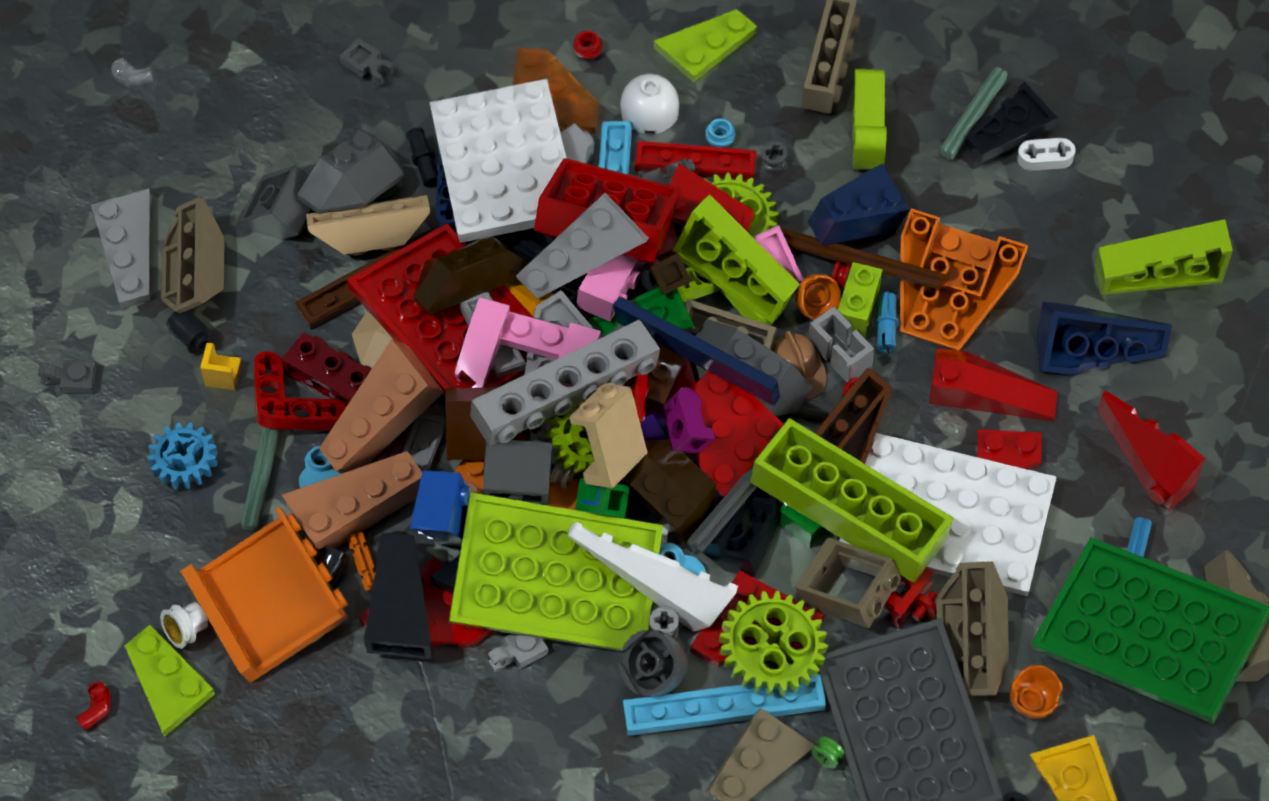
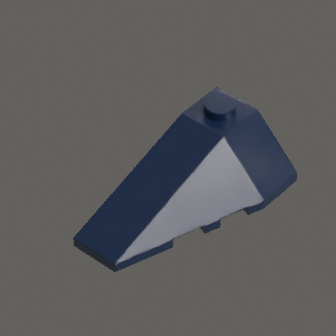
M1043 301L1037 328L1039 368L1045 372L1072 375L1081 373V370L1096 367L1101 369L1109 367L1111 364L1126 361L1131 363L1166 356L1172 325L1075 305Z

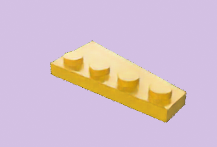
M1095 735L1030 754L1031 761L1058 801H1117Z

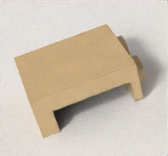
M605 383L569 417L571 424L586 428L595 461L583 472L586 484L613 488L648 453L631 387Z

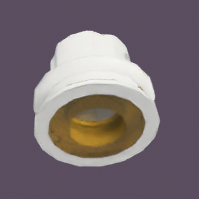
M192 602L183 608L174 604L170 607V610L165 609L160 615L161 625L167 638L177 648L182 649L187 643H193L196 639V633L208 627V618L201 606L196 602Z

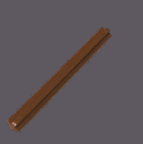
M781 228L790 248L852 265L855 262L883 269L882 274L934 289H942L946 278L944 273L837 243L821 245L816 237Z

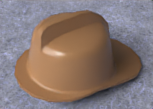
M790 331L785 332L784 337L775 342L772 351L791 362L813 386L806 397L807 399H813L820 395L826 386L827 375L825 367L814 344L808 337L802 334H791Z

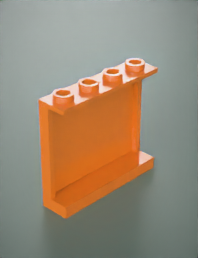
M280 507L275 509L279 518L199 570L190 564L180 571L239 673L250 683L350 618L344 609L345 606L349 605L338 588L333 591L328 583L333 579L323 563L317 565L313 557L318 554L308 538L302 540L298 531L302 527L293 513L286 515Z

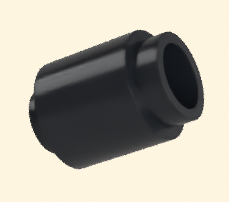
M185 311L180 314L174 312L168 318L166 327L169 329V334L189 353L202 352L205 350L207 342L211 343L212 331L191 311Z

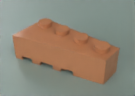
M391 339L319 449L338 473L343 474L366 466L437 400L444 391L409 346Z

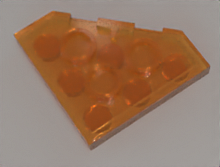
M519 47L513 85L547 79L559 130L564 131L573 124H576L582 131L596 134L599 115V103L548 50Z

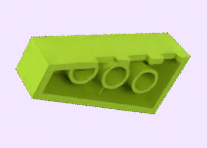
M1218 220L1099 247L1095 268L1101 295L1223 283L1233 252L1226 220Z

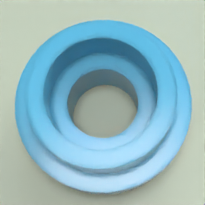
M715 119L706 128V140L715 147L729 146L735 139V129L728 120Z

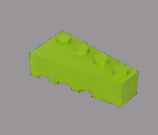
M710 194L692 211L673 251L679 253L685 265L771 323H774L789 306L800 286Z

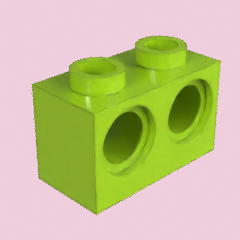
M853 262L838 311L852 325L851 333L857 330L865 338L880 291L883 269Z

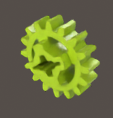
M584 402L574 405L564 415L558 416L556 414L553 418L549 419L547 424L552 429L545 432V436L552 438V449H555L557 452L553 459L558 460L562 458L564 460V469L573 465L574 473L586 470L595 461L586 428L571 424L569 419Z

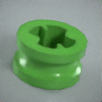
M821 736L818 740L819 746H814L811 749V753L821 764L834 769L838 765L837 759H842L845 756V752L835 741Z

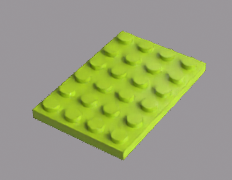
M470 492L449 623L622 651L624 644L632 635L641 630H648L652 600L569 538L568 533L571 525L578 522L582 524L583 528L602 537L603 533L613 536L612 543L627 549L634 544L659 554L663 525Z

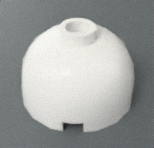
M643 74L632 79L623 89L621 97L622 120L631 121L633 130L645 134V131L655 130L656 134L669 129L678 118L679 100L675 87L666 78L656 74Z

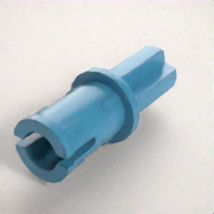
M887 291L882 292L878 296V317L874 320V324L877 327L876 349L881 353H888V346H890L891 353L896 351V327L899 325V319L896 318V295Z

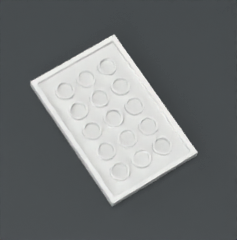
M547 79L430 102L459 242L462 243L534 228L539 197L563 158H566Z
M876 433L865 464L954 518L947 540L927 567L934 571L935 574L951 578L956 572L955 569L959 563L992 561L1005 591L1028 597L1056 476ZM840 538V541H841V542L850 544V543H848V542H846L845 540H843V539Z

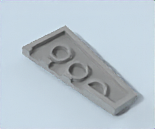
M150 188L91 204L121 309L151 301Z
M603 193L529 262L516 277L538 299L647 242L649 237L606 193Z

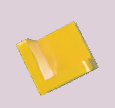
M207 342L200 366L205 387L236 391L243 365L241 358L217 355L214 343Z

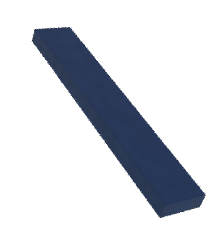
M619 297L613 304L617 322L627 326L640 319L654 341L659 345L773 406L780 399L777 379L623 297Z

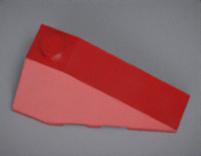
M1105 391L1101 395L1098 406L1099 413L1144 489L1148 492L1149 497L1156 504L1162 505L1170 511L1195 489L1205 458L1182 437L1174 432L1169 436L1158 430V422L1151 418L1148 421L1139 418L1135 408Z

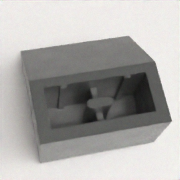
M510 440L506 443L499 442L490 447L486 441L483 495L548 506L552 443H544L539 440Z

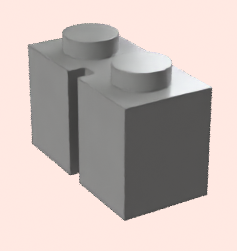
M832 307L810 323L809 339L814 344L816 351L826 361L831 358L830 366L846 382H849L854 378H858L867 367L869 369L872 368L874 348L857 330L851 333L852 325L835 307Z

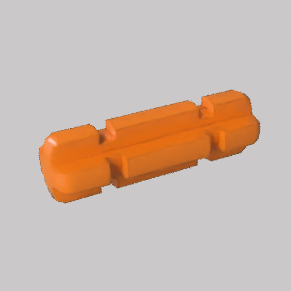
M364 532L352 533L349 536L348 544L350 550L355 552L352 555L359 576L364 578L361 580L363 587L367 592H371L376 563L370 547L366 546L368 544L366 534Z

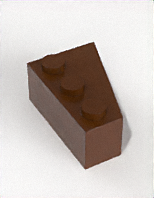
M867 367L815 431V434L865 464L893 387Z

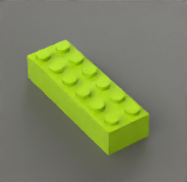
M790 418L754 461L750 483L851 545L892 558L899 574L913 583L916 582L949 536L954 520L952 516Z

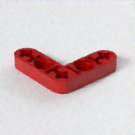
M270 351L260 352L255 356L253 386L255 418L259 425L269 429L331 431L347 407L344 402L336 399L285 397L281 357ZM265 365H268L270 367L271 374H265ZM264 386H272L277 391L274 393H266L261 388ZM304 410L310 416L302 418L296 416L294 412Z

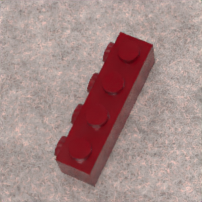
M305 332L300 335L281 359L285 375L326 399L340 400L346 405L349 404L372 369L370 366L365 365L363 367L356 363L346 352H337L332 349L322 338L318 336L312 337Z

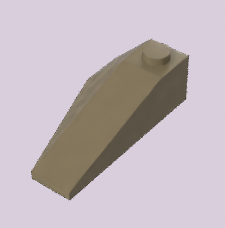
M1224 550L1204 566L1206 582L1269 606V598L1264 592H1258L1251 583V576L1229 550ZM1269 619L1236 682H1256L1269 673Z

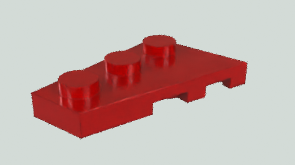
M678 163L670 186L681 188L682 191L671 223L685 226L692 211L710 194L749 232L755 218L754 210Z

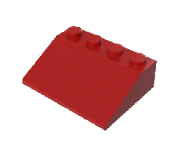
M563 158L539 197L534 231L541 232L547 237L556 238L603 193H606L649 237L647 242L629 250L623 255L631 256L637 261L654 263L664 243L682 189Z

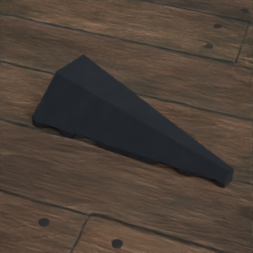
M757 487L702 553L727 572L738 573L740 570L755 577L780 522V509L784 503Z

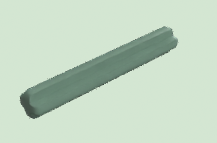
M996 67L991 71L940 148L942 157H946L948 160L955 158L965 143L966 136L975 128L1007 80V72Z
M262 427L241 520L242 528L246 531H257L259 529L281 429Z

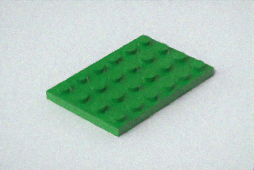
M1090 537L1035 635L1031 646L1033 650L1214 724L1269 619V606Z

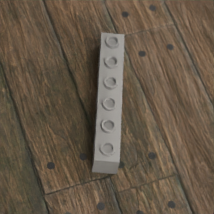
M639 319L472 400L470 417L490 447L499 442L506 443L512 440L517 433L527 428L535 429L546 419L556 414L558 416L566 414L574 405L586 401L605 383H614L622 386L628 379L638 374L645 375L651 372L657 365L660 348ZM623 356L626 357L627 360H621L617 357ZM589 370H598L601 373H592ZM563 383H569V384H571V385H573V386H572V387H565V386H563L562 384H563ZM534 397H542L545 400L539 401L534 399ZM513 410L517 414H508L505 411Z

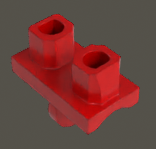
M926 567L915 583L900 575L899 585L907 589L908 592L905 596L896 591L892 592L883 606V609L892 615V625L900 629L914 609L916 611L912 614V617L917 621H920L923 616L929 618L936 616L937 606L934 602L938 595L934 591H930L925 596L933 585L931 578L935 574L934 571Z

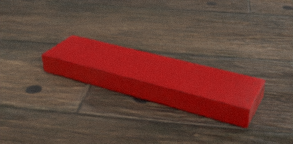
M638 141L635 171L649 172L661 168L662 173L667 174L666 165L685 158L687 161L692 159L695 165V171L693 172L700 177L714 178V175L717 174L719 178L725 179L726 173H729L731 179H736L739 174H742V180H749L754 178L757 150Z

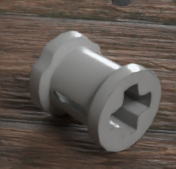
M669 607L655 609L649 619L650 630H660L678 639L679 618L675 610ZM661 625H668L667 629H661Z

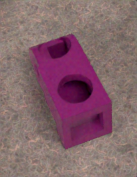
M687 387L681 388L665 403V419L673 450L699 454L715 440L713 429L706 428L700 411L702 402L699 395Z

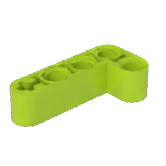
M855 69L853 169L871 170L880 164L884 166L887 134L885 127V70Z

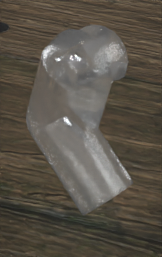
M123 58L116 59L111 65L113 75L127 86L154 82L151 67L136 70Z

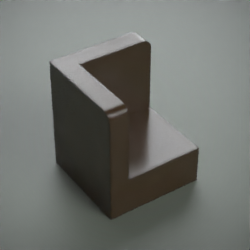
M669 250L658 256L654 263L649 261L644 263L645 269L651 272L663 295L691 281L678 252Z

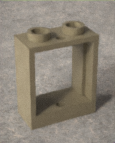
M827 538L795 586V589L800 599L805 601L804 605L869 628L874 619L881 614L883 606L891 593L897 589L901 576L892 558ZM843 566L875 576V579L858 604L826 594Z

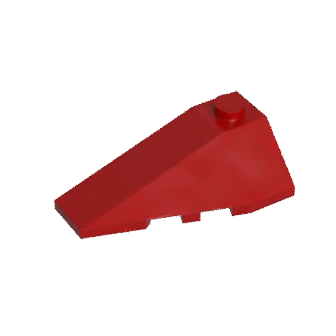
M936 348L929 404L1054 422L1058 391L968 351Z

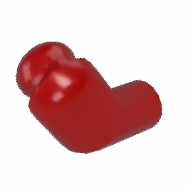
M96 681L89 686L88 693L91 695L90 708L75 718L84 731L109 713L111 692L101 681Z

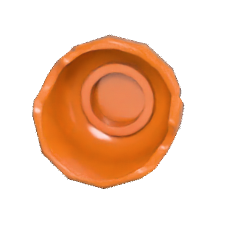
M812 274L800 283L796 291L795 302L800 313L814 321L832 307L838 310L841 301V290L837 281L828 275Z
M1030 665L1020 671L1011 684L1010 701L1012 706L1019 714L1029 719H1043L1051 714L1059 705L1062 683L1056 673L1046 666Z

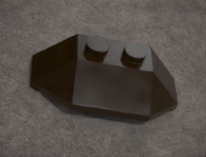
M493 237L478 239L425 261L414 294V301L430 316L517 280L516 275L532 260L523 252Z
M670 439L644 440L648 453L618 483L630 486L629 494L693 554L694 552L688 545V539L714 510L716 484L685 453L673 450Z

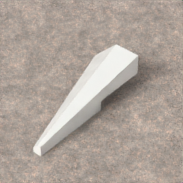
M573 523L570 527L569 538L658 606L669 607L675 610L678 614L679 622L693 632L710 627L736 594L738 586L729 582L726 586L709 581L710 574L701 571L699 575H696L680 566V562L634 544L627 549L612 543L613 536L603 533L602 537L583 528L581 523Z

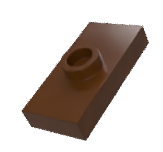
M657 343L660 352L656 367L648 374L647 386H649V391L645 398V403L664 409V405L670 399L686 359Z

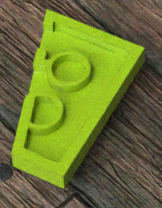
M736 9L653 41V48L692 82H695L757 34V26Z
M148 625L124 645L164 737L215 695L213 688L151 625Z

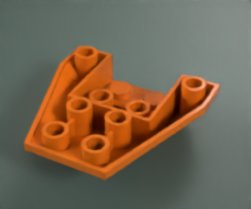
M911 208L901 234V262L944 273L946 278L942 289H934L900 279V333L949 349L961 350L1018 277L1028 245L1001 236L998 237L997 241H993L941 224L940 217Z

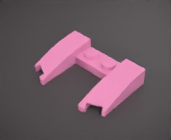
M479 297L454 374L457 379L462 375V372L467 374L476 382L472 388L485 387L500 344L557 360L600 339L601 331L570 323L569 328L545 322L510 312V305ZM563 383V384H562V385L565 386V387H572V386H573V385H571V384H569V383Z

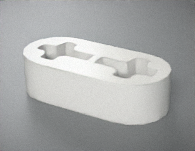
M1065 138L1028 140L1020 145L1017 161L1023 169L1029 171L1067 168L1074 160L1075 146L1070 140ZM1057 150H1062V153L1065 154L1066 156H1064V157L1060 156V154H1059V152H1057ZM1032 152L1036 158L1031 159L1027 153Z

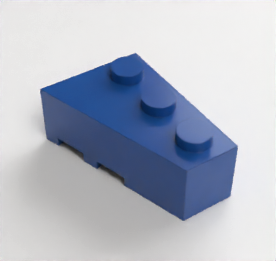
M423 470L411 520V530L419 531L420 535H426L427 539L438 545L461 546L470 498V488L466 486L461 473Z

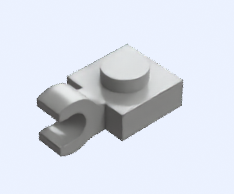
M512 633L503 638L505 647H497L488 653L491 658L488 662L494 672L504 669L513 662L521 669L548 655V647L542 638Z

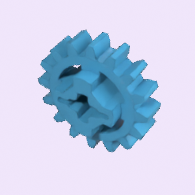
M177 422L175 430L171 431L166 426L164 427V436L158 434L154 436L156 444L149 445L148 448L151 455L147 458L154 477L159 476L161 484L165 485L171 481L173 489H177L180 483H184L185 488L190 489V482L195 481L198 485L202 484V475L211 477L210 467L217 466L215 456L218 455L216 445H214L213 436L211 434L206 435L203 426L195 431L192 422H189L186 428H182L180 422Z

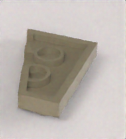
M759 708L705 793L716 801H748L816 745L764 709Z

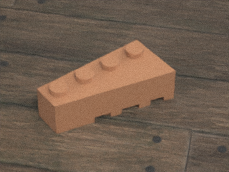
M406 451L285 493L282 497L319 555L320 551L324 552L326 546L338 548L348 541L350 534L367 530L416 499L422 471L409 452Z

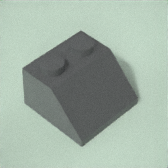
M297 165L262 176L237 224L243 228L280 240L299 235L306 226V214H309L312 210L297 199V194L309 175Z

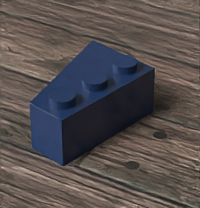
M880 164L822 197L810 216L808 223L819 243L826 245L896 233L910 209L883 164Z

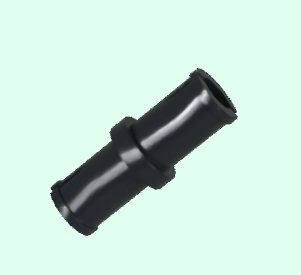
M413 128L406 133V138L413 153L411 157L412 162L419 169L424 187L437 186L438 170L434 161L436 159L435 152L429 147L423 128Z

